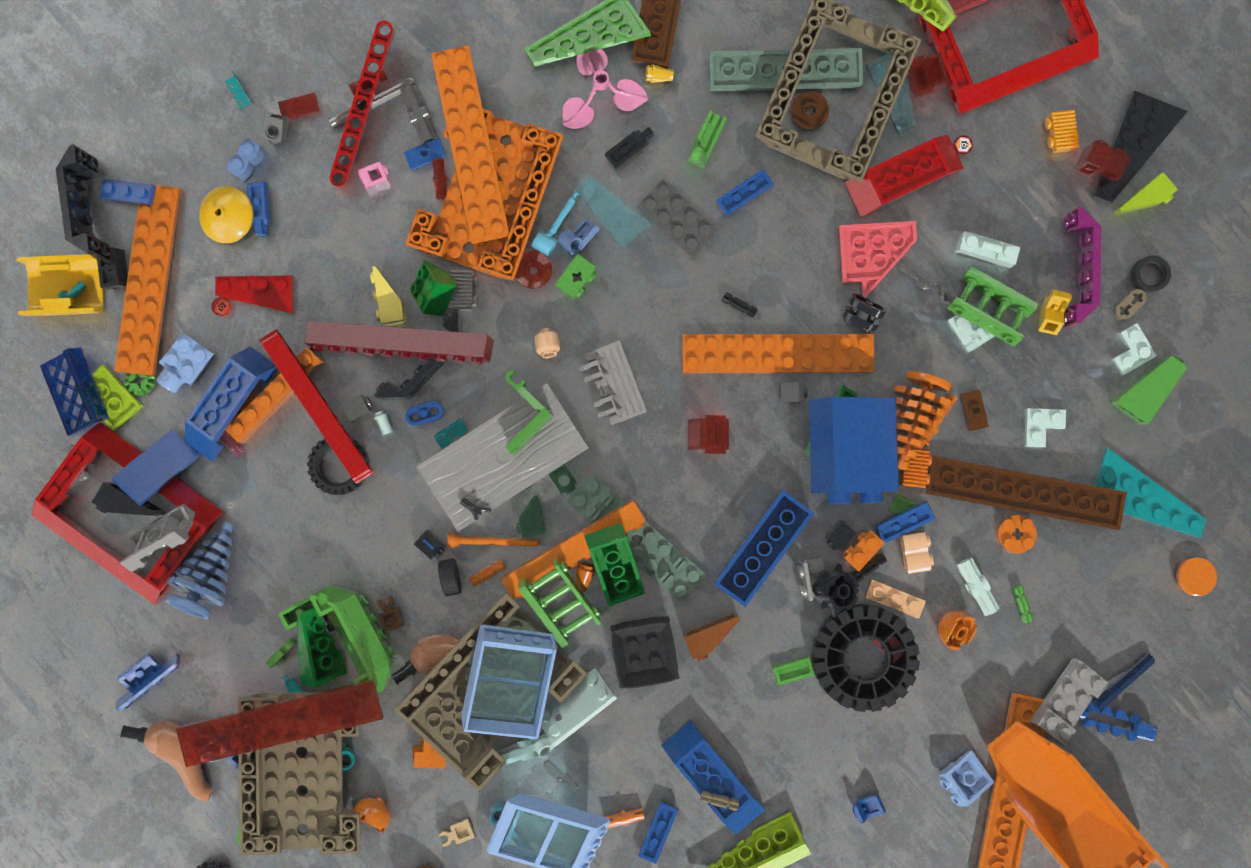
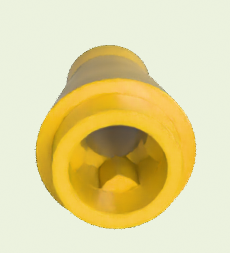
M654 64L646 66L645 81H650V83L673 81L674 70Z

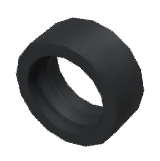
M1147 256L1138 260L1130 272L1133 285L1145 293H1154L1165 288L1171 279V268L1168 262L1159 256ZM1153 263L1160 269L1161 279L1156 285H1147L1142 281L1140 270L1145 264Z
M455 559L438 561L439 580L444 595L447 597L460 594L462 590L461 579Z

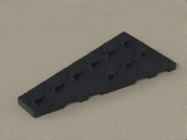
M1133 91L1092 198L1111 204L1188 111L1143 93Z

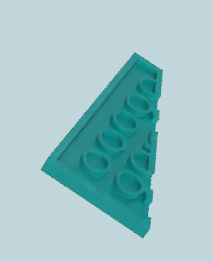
M1105 448L1094 486L1127 492L1123 514L1198 538L1202 537L1207 519L1112 450Z

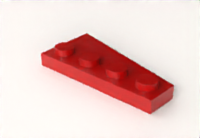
M293 276L215 277V296L293 314Z

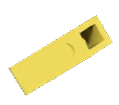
M373 266V272H370L372 284L375 283L376 291H373L375 303L378 302L379 310H376L377 320L381 321L383 325L407 322L403 301L379 269Z

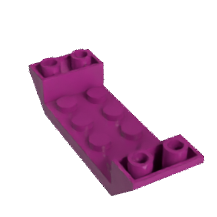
M1083 207L1075 208L1067 213L1064 218L1066 233H1081L1079 237L1081 254L1078 258V264L1081 266V273L1078 276V284L1080 285V292L1078 294L1079 304L1066 308L1064 312L1065 327L1081 323L1100 305L1101 226Z

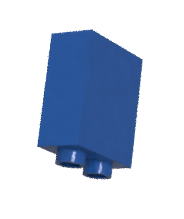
M827 397L809 399L811 493H827V504L851 503V493L859 492V503H882L883 492L898 491L896 398Z

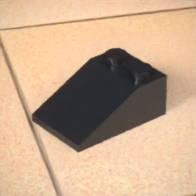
M103 482L91 502L96 505L97 510L105 514L109 512L156 516L166 513V511L148 500L141 506L138 505L114 482Z

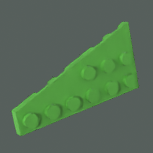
M605 0L527 46L524 50L533 65L538 66L649 37L651 34L628 0Z

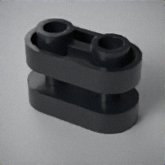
M853 293L848 301L852 307L845 306L842 312L844 321L849 324L859 325L866 332L876 331L880 324L876 318H883L887 311L886 308L869 298Z

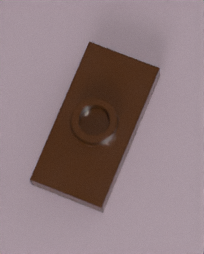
M980 390L960 394L968 430L974 431L989 427Z

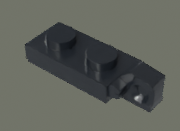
M650 127L643 132L639 130L633 131L607 151L604 156L614 169L617 170L646 148L649 144L647 140L654 135V132Z

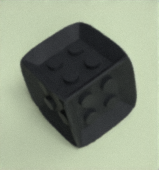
M669 616L631 620L610 626L615 668L620 689L658 685L679 679Z

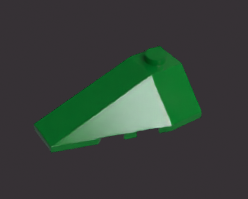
M315 607L298 613V670L301 684L316 688L345 675L346 669L343 655L340 650H337L333 637L328 634L323 619L319 617Z

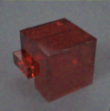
M941 53L926 56L925 59L924 55L915 57L907 73L914 99L942 91L950 82Z
M705 415V418L688 419V450H705V454H726V450H729V419H726V415Z

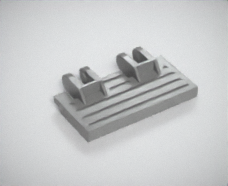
M620 340L584 354L587 362L593 359L596 361L579 367L580 371H587L595 366H598L600 370L598 373L586 376L584 382L602 377V380L595 382L600 397L609 394V397L594 402V407L602 406L610 401L614 407L599 412L597 414L598 418L616 412V415L609 417L611 425L647 412Z

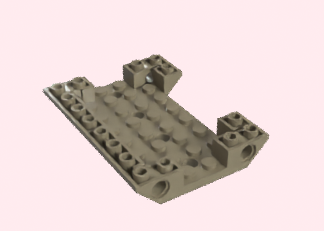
M265 692L238 698L240 855H280L283 849H320V854H360V813L343 808V737L359 736V696L345 692ZM297 709H306L307 716L300 717L297 714ZM305 747L308 754L301 756L298 754L297 749ZM301 785L306 786L308 793L300 794L298 787ZM305 824L308 826L309 831L302 833L299 831L298 826Z

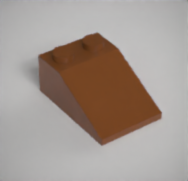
M733 613L683 633L692 659L700 661L707 658L708 654L716 648L740 621L739 615Z

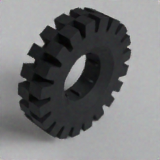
M857 604L851 610H842L837 617H833V614L829 616V620L818 629L819 634L814 638L812 645L814 649L813 653H811L815 677L823 690L840 705L860 712H865L866 710H871L872 712L881 711L882 707L887 706L889 708L895 705L899 697L903 699L908 693V687L914 685L917 678L914 675L916 671H919L920 661L917 660V655L920 654L918 644L915 643V636L911 629L906 626V623L900 617L884 608L867 604ZM895 636L902 647L892 649L888 640ZM869 638L871 641L873 639L878 640L883 646L881 650L885 651V662L882 663L884 664L883 668L878 674L874 673V676L870 678L852 675L849 671L850 666L846 665V654H849L848 648L853 642L857 643L858 639ZM903 651V656L893 664V654Z

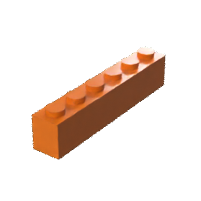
M308 347L297 356V359L310 377L325 363ZM280 373L225 429L238 443H245L294 394L282 374Z

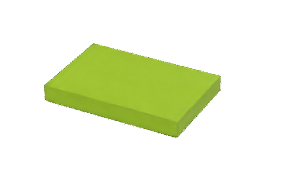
M102 364L75 389L80 397L113 432L119 430L144 406L128 391L127 387L105 364Z

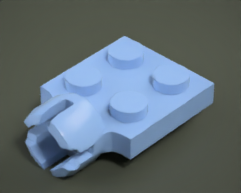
M182 333L159 363L164 368L156 381L171 393H176L182 384L187 383L192 386L215 355Z

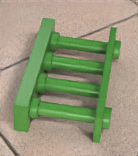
M971 266L961 279V281L967 284L961 298L956 297L947 309L1015 347L1024 337L1023 334L1018 332L1023 318H1028L1036 310L1038 303ZM974 288L984 293L977 308L967 303ZM990 298L1000 303L994 318L984 313ZM1007 307L1017 312L1011 327L1001 322Z
M556 557L554 558L555 569L533 583H528L523 578L518 582V590L563 648L569 644V633L592 618L597 625H600L601 612L596 605L592 606L570 576L565 562H560ZM561 575L566 583L544 598H539L536 590ZM567 591H573L577 597L576 599L555 612H550L547 609V604ZM582 604L587 613L569 625L561 627L558 619Z

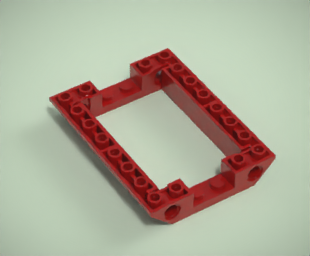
M991 0L947 1L955 14H959ZM1060 0L1070 24L1066 32L1070 41L1073 42L1072 45L976 84L972 81L950 27L948 26L945 31H941L925 20L922 15L915 13L928 45L934 44L947 77L944 82L958 115L1099 58L1098 32L1084 0Z
M99 422L80 437L36 497L31 516L153 605H156L169 588L166 581L172 576L177 577L174 572L181 566L194 546L204 540L224 511L179 478H173L158 493L175 506L179 507L185 504L195 512L193 525L188 532L189 537L182 545L179 544L174 548L168 546L148 575L139 568L133 572L129 571L120 564V561L124 559L121 555L62 512L57 511L71 496L67 493L85 467L96 462L100 452H103L123 468L143 453L102 422Z

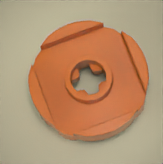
M1010 515L998 525L996 536L999 544L1008 552L1023 553L1033 548L1037 531L1032 520L1022 515ZM1015 529L1021 532V536L1017 540L1015 536H1012V532H1015Z

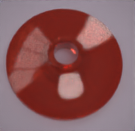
M527 251L523 253L515 277L526 288H541L551 278V262L545 254L539 251ZM531 268H536L537 273L531 274Z

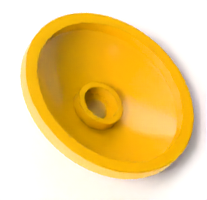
M232 186L217 187L210 191L201 203L199 210L200 225L205 234L216 242H236L247 234L252 225V203L249 197L238 188Z

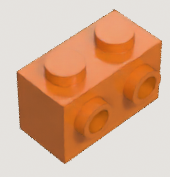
M869 529L862 530L857 535L855 543L848 545L843 551L844 555L841 557L856 571H860L885 543Z

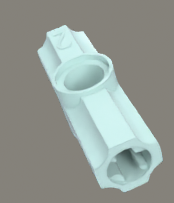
M970 557L959 562L956 566L966 582L965 587L970 596L977 602L983 615L987 616L995 613L1000 608L990 591L991 587L984 575H981L973 558Z
M542 733L538 739L522 738L514 744L497 749V753L506 761L504 765L519 760L532 759L538 756L534 749V744L540 739L547 738V735Z

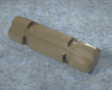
M702 791L700 800L703 803L708 804L710 802L711 805L722 808L729 807L730 810L734 811L738 809V799H729L726 796L715 793L712 795L707 791Z

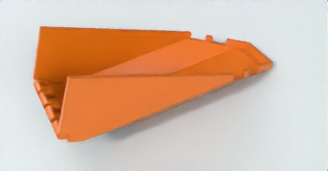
M1015 721L986 746L1011 806L1061 868H1135L1136 866L1146 868L1152 862L1162 868H1169L1072 754L1056 746L1018 721Z

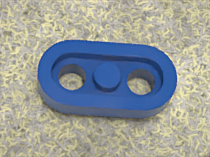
M430 401L409 408L405 413V419L408 424L419 426L440 419L444 410L440 403ZM436 407L437 413L433 415L431 409ZM414 413L419 414V418L417 420L413 419Z

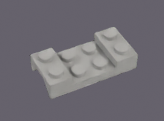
M182 504L132 534L129 539L135 551L133 554L122 559L120 564L133 572L138 568H143L148 562V556L158 548H163L166 545L174 548L179 544H184L189 537L188 532L193 525L195 512L185 504Z
M1072 658L1030 722L1051 735L1055 742L1066 747L1076 732L1073 727L1093 697L1099 698L1108 682L1084 662Z

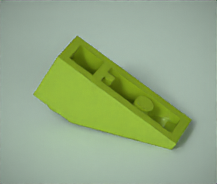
M1162 172L1113 213L1118 215L1156 206L1162 202L1166 204L1174 198L1173 193L1178 189Z

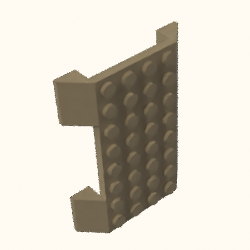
M507 593L490 608L394 709L407 724L427 741L478 792L506 763L490 747L500 735L463 732L462 710L479 627L482 624L544 633L519 609L520 606ZM556 645L557 651L548 692L561 703L584 679L587 673ZM484 646L479 674L539 681L544 653ZM477 680L471 710L519 715L536 697L538 687Z

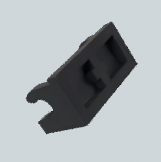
M111 247L112 263L108 264L97 258L100 288L115 290L116 287L126 288L128 273L125 250Z

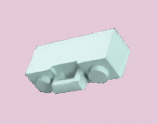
M964 231L959 235L955 253L1011 268L1016 265L1020 246Z

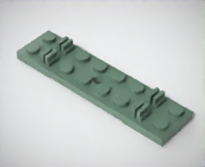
M862 48L813 49L796 89L862 88ZM791 50L709 51L710 91L775 90L783 71L782 68L785 66Z
M593 473L567 501L591 524L625 504L619 496ZM645 521L643 522L645 525L636 531L631 529L627 532V539L635 563L682 604L707 575ZM634 535L640 536L639 542L633 540Z

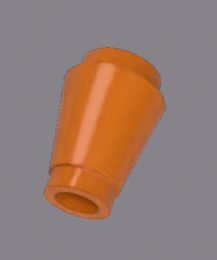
M580 562L576 573V584L582 592H586L596 572L594 570L595 566L586 562Z

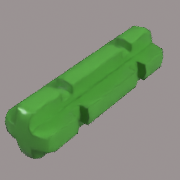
M1022 585L1013 587L1012 590L1016 596L1015 600L1019 612L1022 613V622L1029 623L1033 621L1034 618L1032 613H1030L1031 609L1027 596L1024 595V587Z

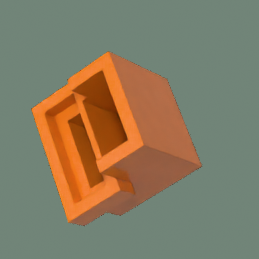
M422 737L421 745H413L412 763L414 768H445L446 760Z

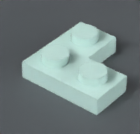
M1138 323L1118 333L1128 349L1112 359L1121 376L1156 357Z
M1026 408L1024 447H1046V428L1065 429L1066 410Z

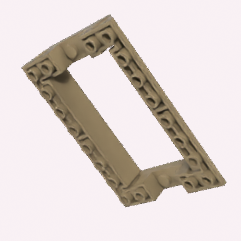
M812 0L755 136L770 148L839 178L862 182L921 39L888 24L881 28L849 13L851 8L834 0ZM822 26H826L891 55L849 156L844 155V152L835 148L829 151L798 137V132L780 127Z

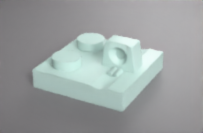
M980 301L976 302L972 306L977 308ZM955 315L947 320L948 325L966 353H969L995 336L959 315Z

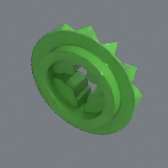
M127 373L124 376V385L130 393L137 396L150 393L155 386V376ZM138 375L141 378H146L141 382V385L133 383L137 380Z

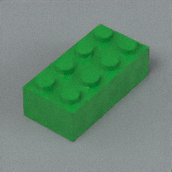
M622 523L584 535L609 607L645 594Z

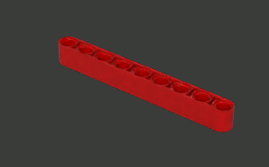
M385 20L378 22L375 27L331 169L330 182L339 188L345 187L349 182L394 37L393 26ZM383 26L390 28L388 35L380 34V29ZM383 45V53L376 54L374 52L375 46ZM372 63H376L379 66L378 70L374 73L368 70L369 65ZM365 82L373 84V88L370 91L363 90ZM360 100L367 102V107L364 110L357 108V103ZM360 119L361 126L353 128L351 126L352 120ZM348 137L355 138L354 146L348 147L346 145ZM343 155H348L350 158L349 164L341 165L340 158ZM338 173L344 176V181L340 184H337L334 180L335 175Z
M275 329L259 339L263 348L355 483L358 484L373 474L372 468L280 332Z

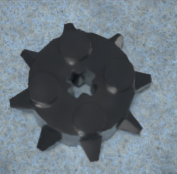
M838 563L834 570H823V573L819 575L816 583L812 586V592L815 594L817 602L821 605V610L824 608L831 609L833 617H837L841 610H851L858 600L856 595L859 593L857 589L859 584L853 576V571L850 573L844 572L841 564Z

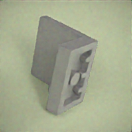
M822 557L798 560L799 565H796L797 575L802 579V584H799L800 593L808 601H813L815 594L812 592V586L824 570Z

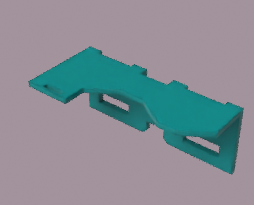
M231 71L234 76L226 80L225 83L230 92L235 93L234 99L240 109L251 104L252 101L236 74Z
M458 418L448 428H444L435 434L434 438L443 450L450 445L454 437L463 436L466 433L467 427L462 419Z

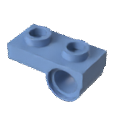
M585 217L573 232L571 230L563 231L558 240L561 247L575 258L600 229Z

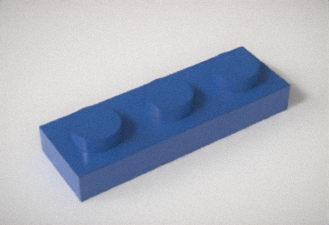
M763 168L718 198L715 202L727 217L774 186V183Z
M103 179L100 198L153 205L156 186Z
M926 500L874 525V528L880 539L887 543L935 520L936 516Z
M660 801L638 857L654 864L657 863L677 815V807Z

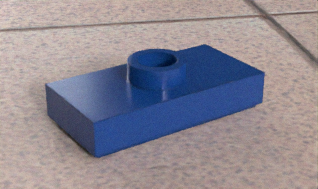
M439 138L404 152L411 171L447 157Z

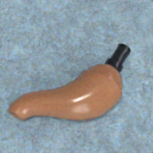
M436 634L417 641V644L411 650L410 660L405 663V666L391 674V677L398 685L411 675L414 676L417 673L427 675L460 639L451 635Z
M167 719L166 721L154 723L149 728L123 725L121 738L138 740L139 743H144L150 753L173 766L180 775L186 789L193 797L209 802L212 786L205 780L201 760L191 757L199 747L188 729L177 722Z

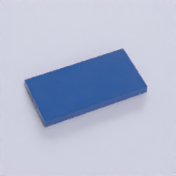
M171 429L113 476L112 481L141 506L199 458V453Z

